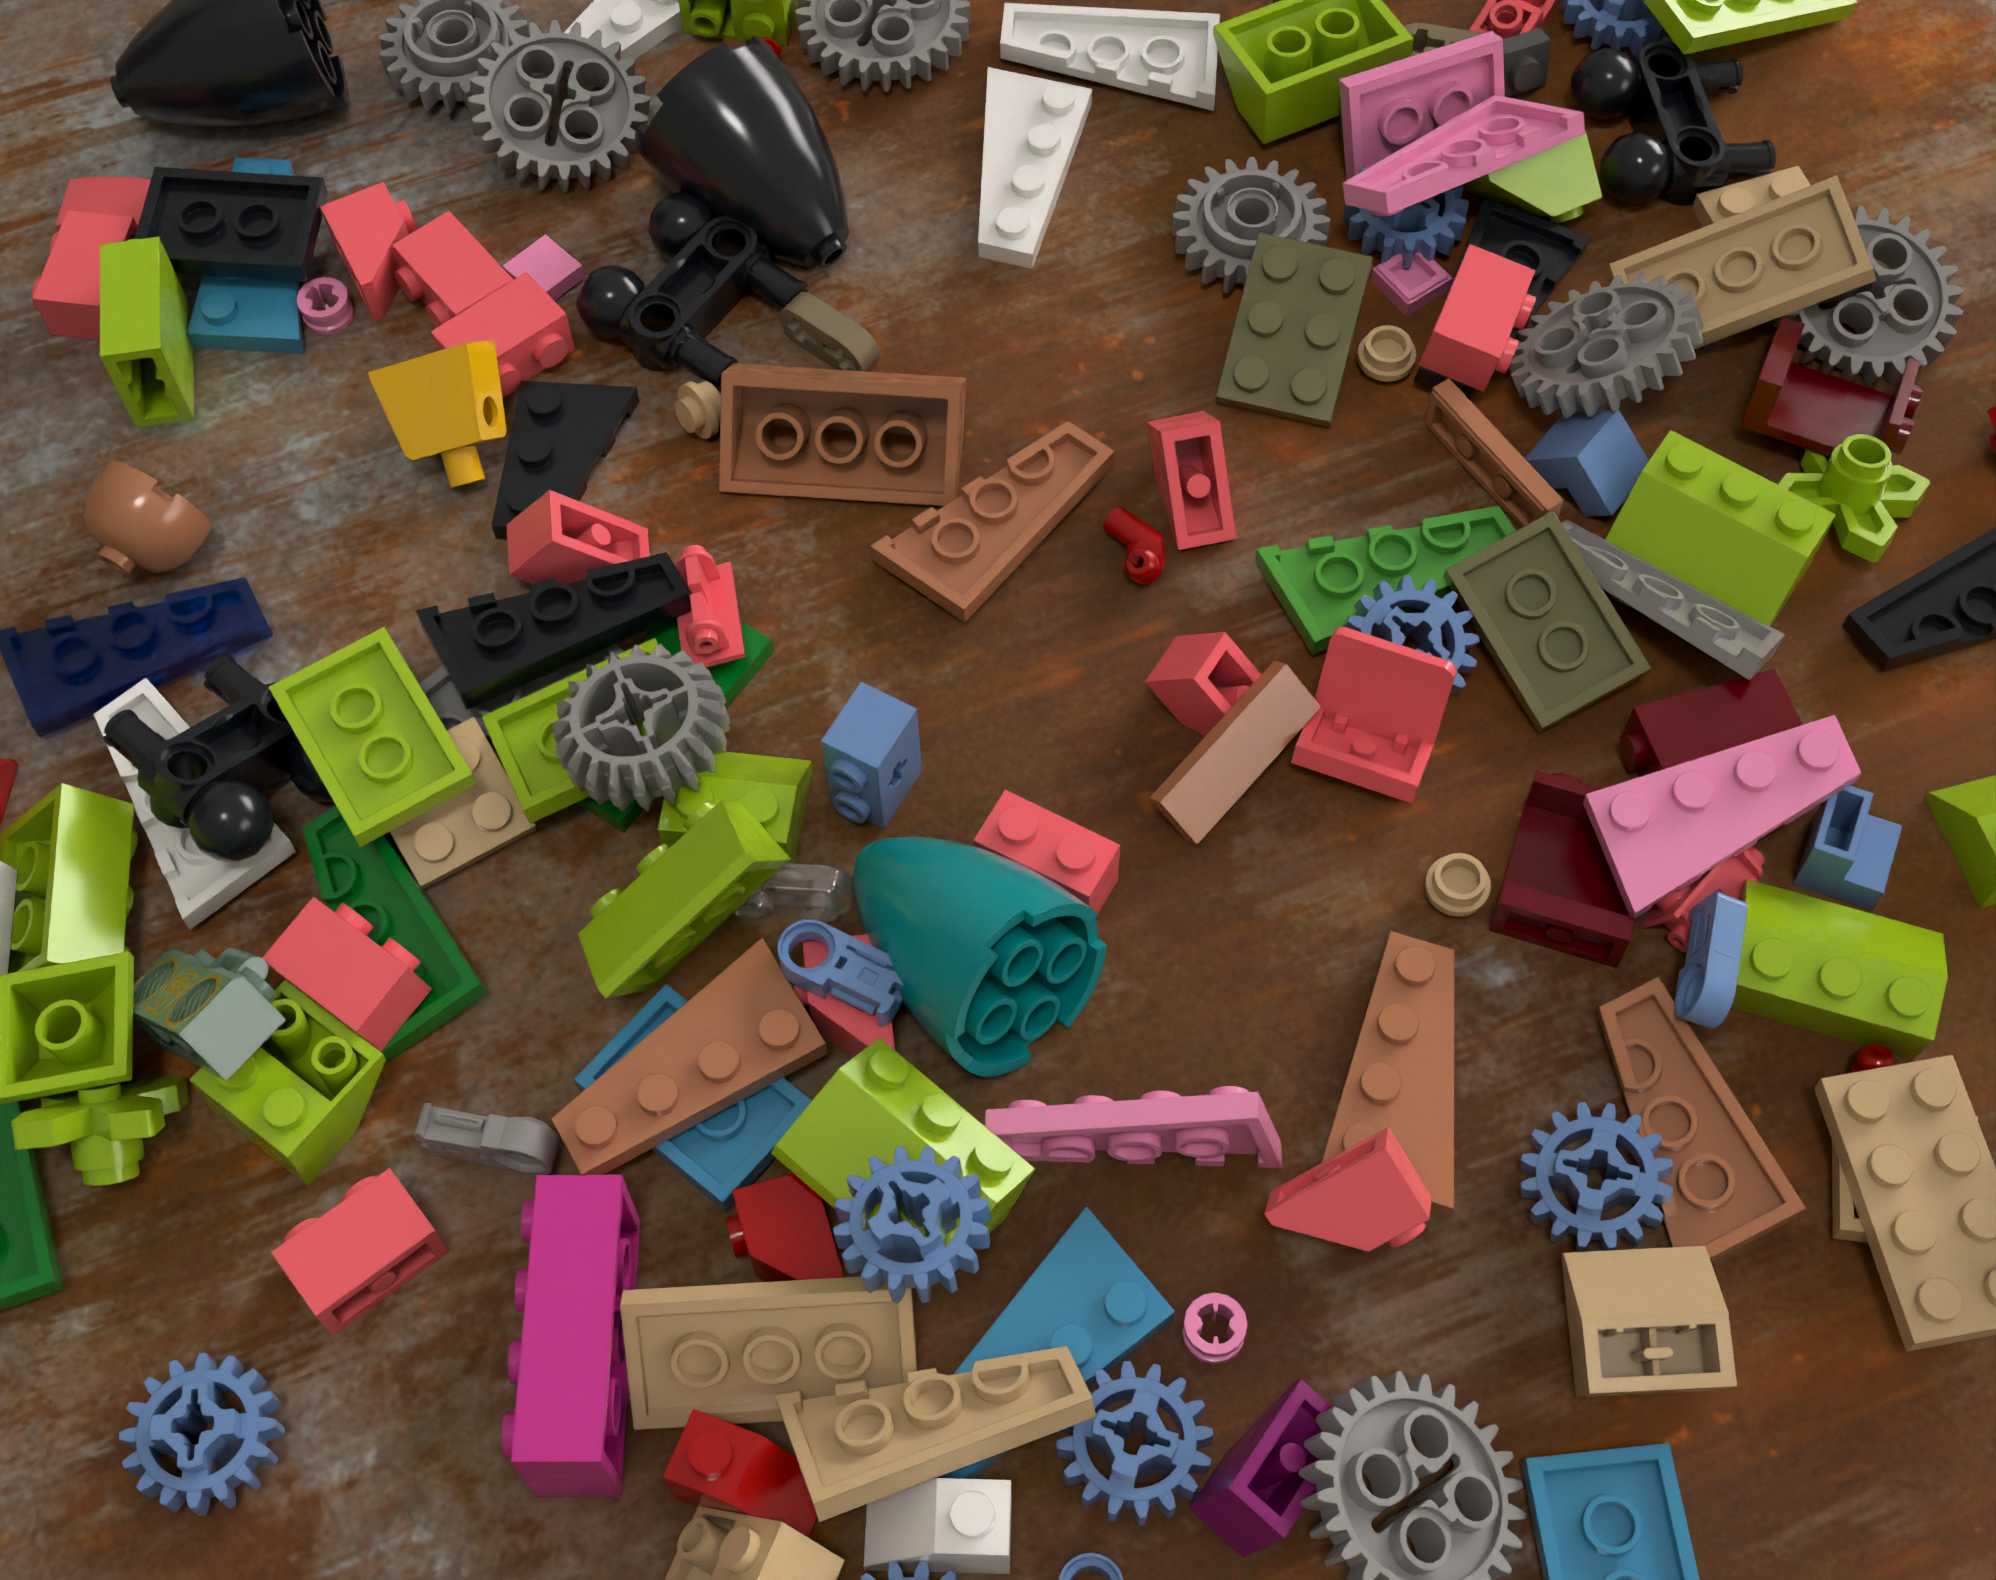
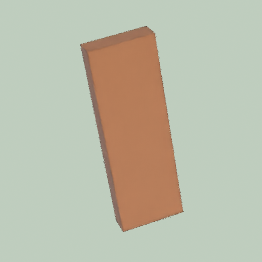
M1449 378L1434 386L1425 425L1518 526L1522 528L1552 511L1559 518L1564 499Z
M1274 660L1151 795L1150 800L1186 841L1197 845L1315 715L1321 706L1286 663Z

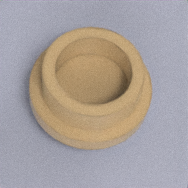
M1383 325L1374 328L1362 339L1358 347L1357 361L1360 368L1366 375L1379 381L1390 382L1400 380L1412 371L1415 364V346L1410 336L1403 329L1396 326Z
M689 381L678 388V400L675 402L674 407L682 427L689 433L695 432L696 435L703 439L716 435L721 418V395L718 390L708 381H702L698 384Z
M1453 853L1438 859L1429 868L1425 879V892L1430 903L1440 912L1455 917L1469 916L1478 912L1486 904L1491 891V880L1482 863L1475 857L1465 853Z

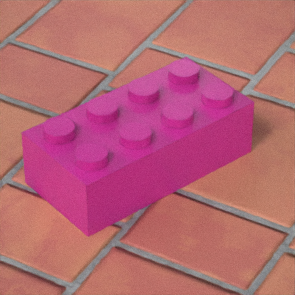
M536 1175L534 1200H524L521 1235L524 1243H530L528 1268L518 1269L515 1279V1307L517 1312H524L522 1339L511 1340L508 1355L509 1381L511 1384H518L515 1411H506L504 1414L501 1445L503 1456L511 1457V1463L515 1467L516 1474L521 1475L536 1497H622L629 1382L620 1303L623 1290H636L641 1229V1220L622 1175Z

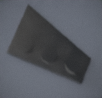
M521 381L491 525L495 539L507 540L506 525L548 490L577 501L581 500L588 488L586 480L601 456L607 457L616 442L614 436L616 430L625 416L631 417L640 402L637 387Z

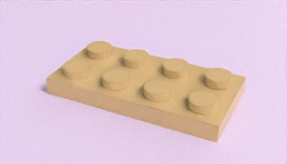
M1837 175L1610 263L1614 278L1621 275L1624 284H1629L1640 273H1644L1647 284L1662 275L1665 277L1667 285L1679 281L1681 282L1683 292H1692L1704 326L1700 330L1703 343L1694 346V349L1876 281L1874 268Z
M1953 1055L1821 1078L1814 1090L1906 1352L1996 1335V1167Z
M861 1276L623 1290L620 1310L634 1430L685 1427L693 1409L731 1424L783 1421L775 1398L777 1394L800 1391L802 1400L834 1395L835 1385L865 1380L867 1389L906 1383L908 1382L907 1373L917 1371L912 1288H906L905 1294L899 1303L891 1301L887 1283L883 1282L878 1289L869 1293L864 1289Z

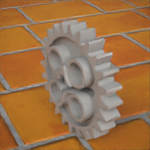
M798 0L799 9L795 10L800 47L807 48L808 61L810 63L821 61L822 74L824 76L839 70L841 85L847 84L854 77L860 78L861 90L864 91L868 89L873 80L880 81L884 92H888L892 80L897 79L900 80L906 89L911 88V76L916 74L926 81H931V66L946 71L949 69L948 55L961 56V42L968 41L969 24H971L970 2L967 0Z
M552 20L549 33L542 34L538 26L531 22L529 23V37L525 39L512 29L508 31L509 48L494 41L491 43L492 60L487 58L478 59L479 76H471L470 92L473 96L468 97L469 115L474 116L472 118L473 134L475 136H483L482 151L484 154L498 151L497 168L500 171L515 164L517 165L516 181L521 183L533 173L538 175V188L540 190H544L550 178L558 179L561 191L567 192L571 178H577L584 189L587 190L590 189V174L596 172L603 180L608 182L611 180V163L622 169L628 167V151L638 153L634 141L636 129L642 124L647 123L648 125L649 117L646 115L649 114L650 96L644 95L645 76H634L636 70L635 58L620 60L621 44L618 41L604 48L602 47L601 30H596L586 39L581 37L580 23L575 22L569 34L561 32L557 20ZM565 66H572L573 69L567 83V99L564 100L561 108L557 140L554 146H548L546 143L552 128V112L556 110L563 68ZM532 73H543L548 77L542 79H535L528 75ZM596 85L602 88V90L588 91L582 87ZM521 120H531L536 122L537 124L530 127H524L516 124V122ZM585 132L592 137L577 139L572 137L571 134Z
M1858 205L1852 215L1874 268L1876 281L1784 315L1783 317L1805 324L1798 344L1802 343L1807 348L1800 359L1803 365L1817 357L1823 361L1820 370L1823 374H1830L1834 367L1842 370V379L1849 382L1857 374H1862L1864 382L1869 388H1873L1882 375H1884L1891 386H1894L1899 382L1909 358L1921 361L1917 372L1918 376L1927 363L1933 364L1945 350L1944 347L1956 335L1957 331L1953 326L1963 315V310L1954 304L1964 293V289L1948 284L1958 272V267L1951 265L1940 266L1938 262L1947 251V248L1940 246L1929 250L1924 245L1931 233L1929 229H1925L1913 236L1908 232L1910 217L1905 216L1895 226L1889 224L1888 209L1882 208L1875 220H1869L1864 206ZM1875 259L1885 263L1889 267V269L1883 268L1882 266L1877 264ZM1895 310L1905 313L1911 321L1903 319ZM1782 317L1776 318L1773 321L1774 327L1779 326ZM1840 323L1852 327L1857 335L1847 332Z
M1640 273L1629 284H1624L1621 275H1618L1607 287L1602 288L1596 280L1591 283L1587 293L1580 294L1576 290H1570L1568 293L1569 301L1564 304L1554 301L1547 303L1550 310L1548 315H1532L1530 320L1533 328L1518 330L1516 333L1520 343L1517 346L1509 369L1519 397H1525L1530 408L1541 405L1545 415H1549L1558 408H1561L1564 418H1569L1579 408L1584 407L1587 417H1592L1599 406L1608 404L1609 409L1615 412L1618 411L1621 399L1629 397L1636 403L1641 402V391L1647 387L1659 391L1663 390L1664 385L1661 378L1664 375H1682L1683 371L1680 362L1691 361L1696 358L1693 347L1703 343L1700 330L1704 326L1692 292H1683L1681 282L1677 281L1667 285L1665 277L1660 275L1647 284L1644 273Z
M1396 1371L1381 1380L1377 1376H1373L1355 1385V1389L1351 1388L1333 1398L1335 1407L1319 1414L1315 1419L1323 1432L1306 1439L1304 1442V1447L1318 1458L1319 1461L1299 1469V1476L1316 1484L1317 1493L1300 1501L1301 1507L1320 1511L1323 1520L1312 1528L1309 1535L1313 1539L1330 1537L1334 1545L1324 1561L1327 1567L1345 1561L1350 1567L1346 1580H1495L1511 1573L1512 1568L1503 1555L1520 1549L1522 1541L1508 1530L1507 1526L1526 1519V1512L1509 1504L1508 1495L1522 1489L1523 1483L1514 1478L1504 1477L1502 1467L1508 1464L1514 1458L1512 1451L1494 1452L1490 1443L1499 1430L1498 1426L1493 1424L1479 1429L1474 1424L1478 1412V1403L1473 1401L1465 1406L1456 1408L1454 1407L1455 1386L1448 1384L1432 1392L1429 1375L1422 1374L1407 1382L1402 1371ZM1411 1435L1415 1438L1419 1446V1452L1414 1447L1411 1441ZM1449 1458L1452 1459L1454 1463L1453 1469L1442 1479L1427 1486L1413 1496L1407 1503L1408 1509L1387 1518L1376 1532L1372 1529L1371 1523L1376 1516L1387 1507L1400 1502L1404 1497L1417 1489L1420 1484L1419 1479L1437 1472ZM1362 1472L1368 1477L1371 1483L1372 1493L1366 1488L1363 1482ZM1455 1497L1458 1499L1462 1507V1513L1459 1511L1455 1503ZM1406 1535L1411 1539L1415 1547L1416 1557L1408 1547Z

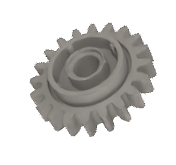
M418 0L419 6L417 7L401 3L398 7L402 19L387 18L385 21L389 33L379 36L383 50L379 54L385 74H388L392 88L394 90L402 89L407 102H411L421 96L425 110L431 109L439 100H443L446 113H451L454 110L457 101H464L469 109L468 97L473 96L470 92L471 76H479V58L492 60L491 43L494 41L509 48L508 31L511 29L517 32L523 39L529 37L527 20H523L520 7L518 5L509 6L508 0Z
M1249 157L1246 168L1239 170L1231 159H1227L1225 161L1224 174H1219L1216 170L1207 166L1204 168L1203 183L1195 179H1189L1187 181L1186 195L1177 196L1176 213H1173L1172 235L1176 236L1175 252L1176 254H1186L1185 269L1187 271L1203 267V284H1208L1215 278L1221 277L1223 278V293H1229L1236 283H1242L1245 287L1259 232L1326 246L1330 217L1325 216L1326 199L1315 198L1316 184L1309 182L1297 186L1299 170L1297 169L1289 171L1284 176L1278 175L1279 165L1276 160H1273L1265 170H1259L1256 159Z

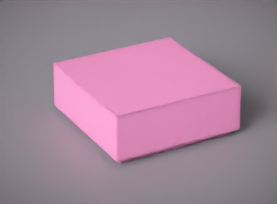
M546 234L502 266L513 280L527 272L554 301L585 278L583 266Z
M1420 252L1415 253V257L1413 255L1410 268L1403 267L1401 253L1372 268L1370 281L1406 317L1447 293L1453 279L1435 260L1428 261Z

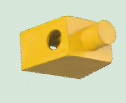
M494 340L463 343L368 372L372 386L400 446L410 461L441 456L450 488L485 479L476 445L503 438L507 431Z

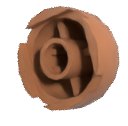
M109 460L104 469L99 471L94 478L85 497L83 515L89 534L102 546L97 556L112 568L126 575H130L135 567L150 573H163L174 571L187 564L206 542L207 535L213 528V523L204 513L178 493L172 498L156 488L155 485L158 480L127 464Z

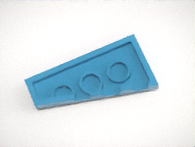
M235 157L231 171L295 176L290 160ZM203 275L187 330V335L193 348L305 354V340L301 330L302 313L299 311L296 300L299 291V281Z
M1086 1206L954 1374L971 1372L975 1361L1067 1346L1088 1388L1094 1383L1096 1370L1102 1368L1106 1373L1171 1323L1174 1320L1175 1311ZM1007 1451L940 1477L973 1479Z

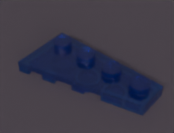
M246 577L170 593L165 596V600L162 603L137 607L132 601L109 606V614L75 621L72 615L45 620V628L18 633L15 627L0 630V652L31 726L41 738L93 715L144 678H147L154 687H157L210 664L222 656L230 655L273 636V633Z

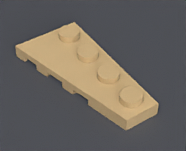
M1067 1346L975 1361L972 1371L947 1376L937 1373L936 1368L908 1372V1382L870 1389H867L865 1380L835 1385L834 1395L802 1400L800 1391L775 1395L782 1420L819 1522L1096 1417L1093 1398Z

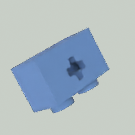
M860 682L821 740L829 800L836 811L848 820L856 823H864L866 820L885 829L922 772L917 708Z

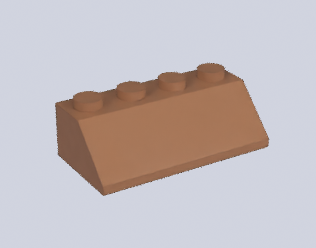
M733 363L721 373L719 492L945 506L957 498L964 438L966 378Z

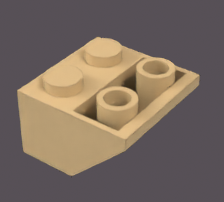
M1705 1246L1561 1254L1576 1398L1719 1391L1737 1387L1729 1312Z
M698 1506L692 1521L686 1525L679 1537L677 1553L664 1580H837L845 1560L781 1521Z

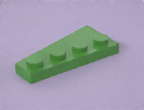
M1500 506L1426 518L1423 519L1422 526L1394 530L1391 525L1367 529L1366 536L1334 541L1332 535L1307 539L1306 546L1282 551H1279L1278 545L1257 548L1255 563L1310 652L1314 655L1328 649L1334 630L1343 627L1344 622L1349 616H1360L1354 605L1363 595L1374 599L1373 589L1380 582L1385 580L1395 592L1397 583L1405 575L1411 576L1415 590H1420L1429 579L1436 580L1435 595L1442 599L1446 594L1452 592L1443 577L1447 568L1516 530ZM1398 607L1404 613H1413L1419 610L1411 607Z

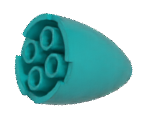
M926 837L884 838L869 844L857 856L852 882L857 912L864 933L868 935L873 947L888 953L893 965L891 969L896 972L903 983L902 988L899 990L903 999V1005L928 1035L967 1071L984 1077L998 1076L1014 1071L1031 1061V1052L1026 1048L1047 1032L1055 1022L1059 1021L1068 1029L1078 1017L1096 987L1104 965L1107 945L1098 938L1095 918L1099 914L1083 901L1055 882L1018 862L985 849L950 840Z

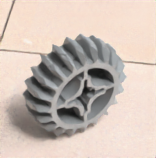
M661 643L650 655H646L644 650L636 644L630 656L622 659L609 651L607 665L599 669L587 664L586 676L588 679L585 682L568 681V694L570 698L556 702L559 720L552 724L553 737L557 743L556 748L558 751L556 755L563 769H567L573 785L578 787L581 792L587 790L590 798L594 799L599 805L611 799L613 805L617 806L622 812L634 799L637 800L640 807L649 812L654 798L663 796L664 799L674 805L675 791L685 786L697 792L699 781L696 775L698 773L715 774L716 760L714 755L727 752V739L724 733L730 730V717L724 706L726 699L721 687L716 685L710 671L704 667L703 663L694 664L692 658L684 650L671 657L670 652ZM638 718L643 720V725L647 732L646 736L642 737L637 724Z

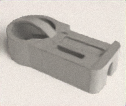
M431 1103L423 1104L413 1134L416 1141L422 1142V1150L431 1156L534 1176L548 1175L552 1172L561 1142V1137L545 1122L533 1117H505L489 1114L486 1117L433 1107Z

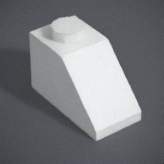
M935 1478L868 1503L866 1510L864 1570L888 1571L889 1562L897 1561L902 1571L915 1572L917 1565L922 1560L928 1561L929 1572L947 1573L952 1571L954 1573L1010 1574L1011 1480Z

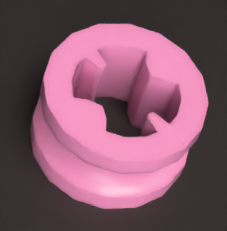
M320 277L307 282L298 291L297 305L302 313L304 324L311 332L318 335H332L346 329L352 322L354 316L353 305L349 299L347 288L341 281L331 277ZM335 302V305L330 308L328 304L325 303ZM321 305L326 310L319 311L316 310V307Z
M1209 1293L1195 1299L1186 1310L1182 1331L1184 1344L1190 1354L1201 1362L1213 1365L1226 1363L1236 1357L1243 1347L1248 1325L1244 1310L1236 1300L1225 1294ZM1211 1314L1213 1322L1216 1320L1217 1314L1227 1318L1229 1323L1226 1335L1229 1340L1220 1344L1217 1336H1214L1213 1344L1203 1340L1200 1337L1203 1327L1201 1317Z

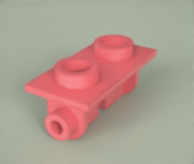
M691 545L684 548L676 564L677 570L692 592L690 594L692 610L677 616L681 651L684 650L692 658L694 664L703 663L705 668L746 657L731 562L716 565L711 554L706 552L702 546Z
M1750 847L1736 857L1731 856L1705 872L1699 880L1679 892L1676 890L1655 903L1656 906L1640 925L1645 929L1664 923L1670 930V933L1667 935L1669 942L1679 951L1687 952L1691 920L1688 919V915L1691 909L1714 891L1740 900L1744 881L1746 879L1758 881L1762 877L1763 869L1761 866L1765 863L1764 856L1754 847Z

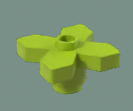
M1856 434L1847 437L1842 444L1838 445L1833 450L1831 457L1806 449L1800 464L1805 473H1786L1778 485L1836 514L1833 524L1841 547L1869 562L1876 563L1891 544L1898 528L1892 517L1910 518L1922 502L1930 480L1900 465L1893 466L1891 451L1880 439L1870 435Z
M186 1076L146 1078L120 1086L119 1082L40 1097L41 1108L22 1112L11 1121L14 1146L16 1150L53 1147L70 1142L73 1167L76 1170L82 1171L83 1183L85 1185H110L133 1179L140 1174L138 1161L145 1156L142 1138L155 1136L165 1126L164 1115L180 1111L189 1102Z

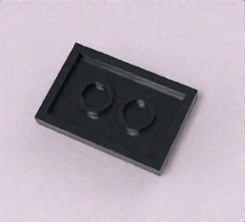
M154 167L134 239L159 237L175 273L307 282L323 215L320 206L325 205L328 191L324 179L321 177Z

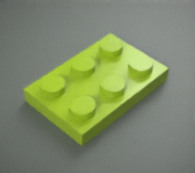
M385 627L268 687L359 847L370 843L477 785L473 773Z
M653 638L638 645V647L644 650L646 655H650L659 644L656 638ZM633 648L618 654L617 656L620 657V659L629 657ZM608 659L594 666L600 669L608 664ZM587 669L482 716L510 783L530 824L590 797L587 790L581 792L578 787L573 785L567 769H563L556 755L558 750L556 748L557 743L553 737L552 724L559 720L556 702L570 698L568 694V681L585 682L588 679L586 676ZM638 718L637 724L642 737L646 736L647 732L643 725V720Z

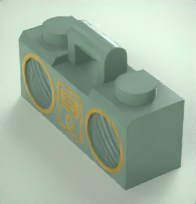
M237 948L226 949L216 959L202 949L194 956L177 949L166 951L134 983L133 1022L160 1048L225 1081L235 1073L286 1019L270 1003L276 996V992L264 980L268 974L267 962L261 957Z

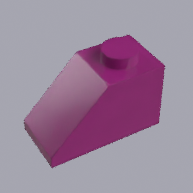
M1302 1379L1294 1382L1224 1455L1189 1509L1243 1558L1285 1539L1304 1509L1301 1507L1300 1501L1313 1495L1317 1489L1316 1484L1299 1476V1469L1319 1461L1318 1458L1304 1447V1442L1306 1439L1323 1432L1315 1419L1319 1414L1333 1407Z

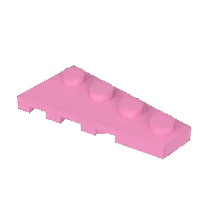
M1493 95L1343 182L1345 205L1370 210V213L1375 216L1398 214L1404 208L1585 134L1584 112Z
M1832 715L1588 793L1583 804L1629 916L1637 918L1676 890L1679 892L1699 880L1705 872L1731 856L1736 857L1749 849L1760 838L1779 826L1789 824L1857 781L1861 771L1836 716Z
M1237 1086L1217 1087L1212 1089L1209 1095L1184 1097L1170 1091H1152L1143 1094L1139 1100L1113 1101L1108 1097L1099 1095H1087L1075 1099L1074 1104L1048 1106L1036 1100H1017L1011 1102L1008 1108L986 1110L985 1127L1026 1161L1090 1163L1095 1159V1150H1107L1111 1157L1127 1161V1164H1155V1159L1160 1157L1162 1152H1178L1185 1156L1195 1157V1166H1224L1225 1154L1257 1155V1167L1282 1168L1281 1141L1259 1092H1249L1247 1089Z

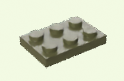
M1259 232L1216 394V403L1330 429L1372 267L1373 256Z
M1554 511L1454 564L1444 572L1443 577L1450 589L1458 594L1457 600L1463 610L1471 611L1473 614L1470 622L1538 733L1545 731L1647 675L1651 670V666Z

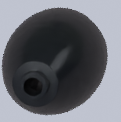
M172 0L157 12L133 37L115 63L116 75L110 77L112 90L123 108L131 107L134 113L139 116L171 124L195 127L239 128L271 125L331 111L346 106L349 101V91L342 59L338 55L331 58L329 56L334 51L329 32L324 23V20H327V16L320 0Z
M753 36L747 43V46L732 51L725 43H722L708 50L678 72L656 95L663 104L651 120L649 126L645 123L636 129L635 147L643 159L674 192L684 191L696 196L710 209L715 217L726 215L754 228L757 240L768 246L770 256L806 268L817 265L820 268H827L839 260L847 249V245L844 242L849 235L846 200L839 171L828 140L810 103L794 77L767 42L760 37Z

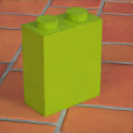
M159 237L100 244V358L136 428L195 420L193 346L187 335L192 309Z

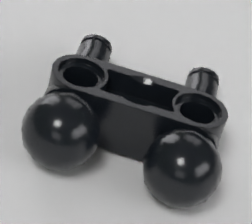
M1654 41L1642 47L1639 54L1628 56L1622 51L1604 48L1589 53L1582 59L1571 75V98L1575 105L1587 117L1604 121L1622 116L1628 112L1634 129L1632 133L1617 137L1604 151L1600 160V180L1611 196L1617 201L1637 205L1654 200L1660 194L1674 203L1689 205L1694 203L1696 194L1720 188L1727 179L1763 176L1772 173L1771 169H1774L1776 163V151L1772 141L1726 143L1721 136L1706 94H1736L1738 92V86L1742 84L1743 68L1739 58L1731 57L1721 60L1694 61L1689 54L1684 55L1676 44L1669 41Z
M684 191L674 192L656 203L650 215L648 227L654 247L664 258L671 261L647 286H645L644 282L634 271L619 265L599 267L586 275L577 294L576 307L581 319L593 333L606 338L619 337L620 341L631 347L635 360L642 367L652 371H671L683 367L702 380L710 382L721 392V373L733 363H738V360L710 344L705 338L747 293L753 291L783 309L800 292H808L806 289L808 285L770 261L769 248L757 240L754 228L726 215L715 217L710 209L696 196ZM656 330H665V331H661V332H653V331H656Z
M225 655L215 660L208 667L204 676L207 679L204 681V686L229 705L228 707L167 740L141 721L132 710H123L107 722L104 728L106 736L103 739L107 745L115 748L138 769V786L150 795L151 812L159 821L176 828H189L192 840L205 855L224 862H235L256 855L265 846L274 826L271 805L262 792H260L262 789L289 774L291 781L303 795L321 802H333L268 688L276 682L263 684L237 664L234 658Z

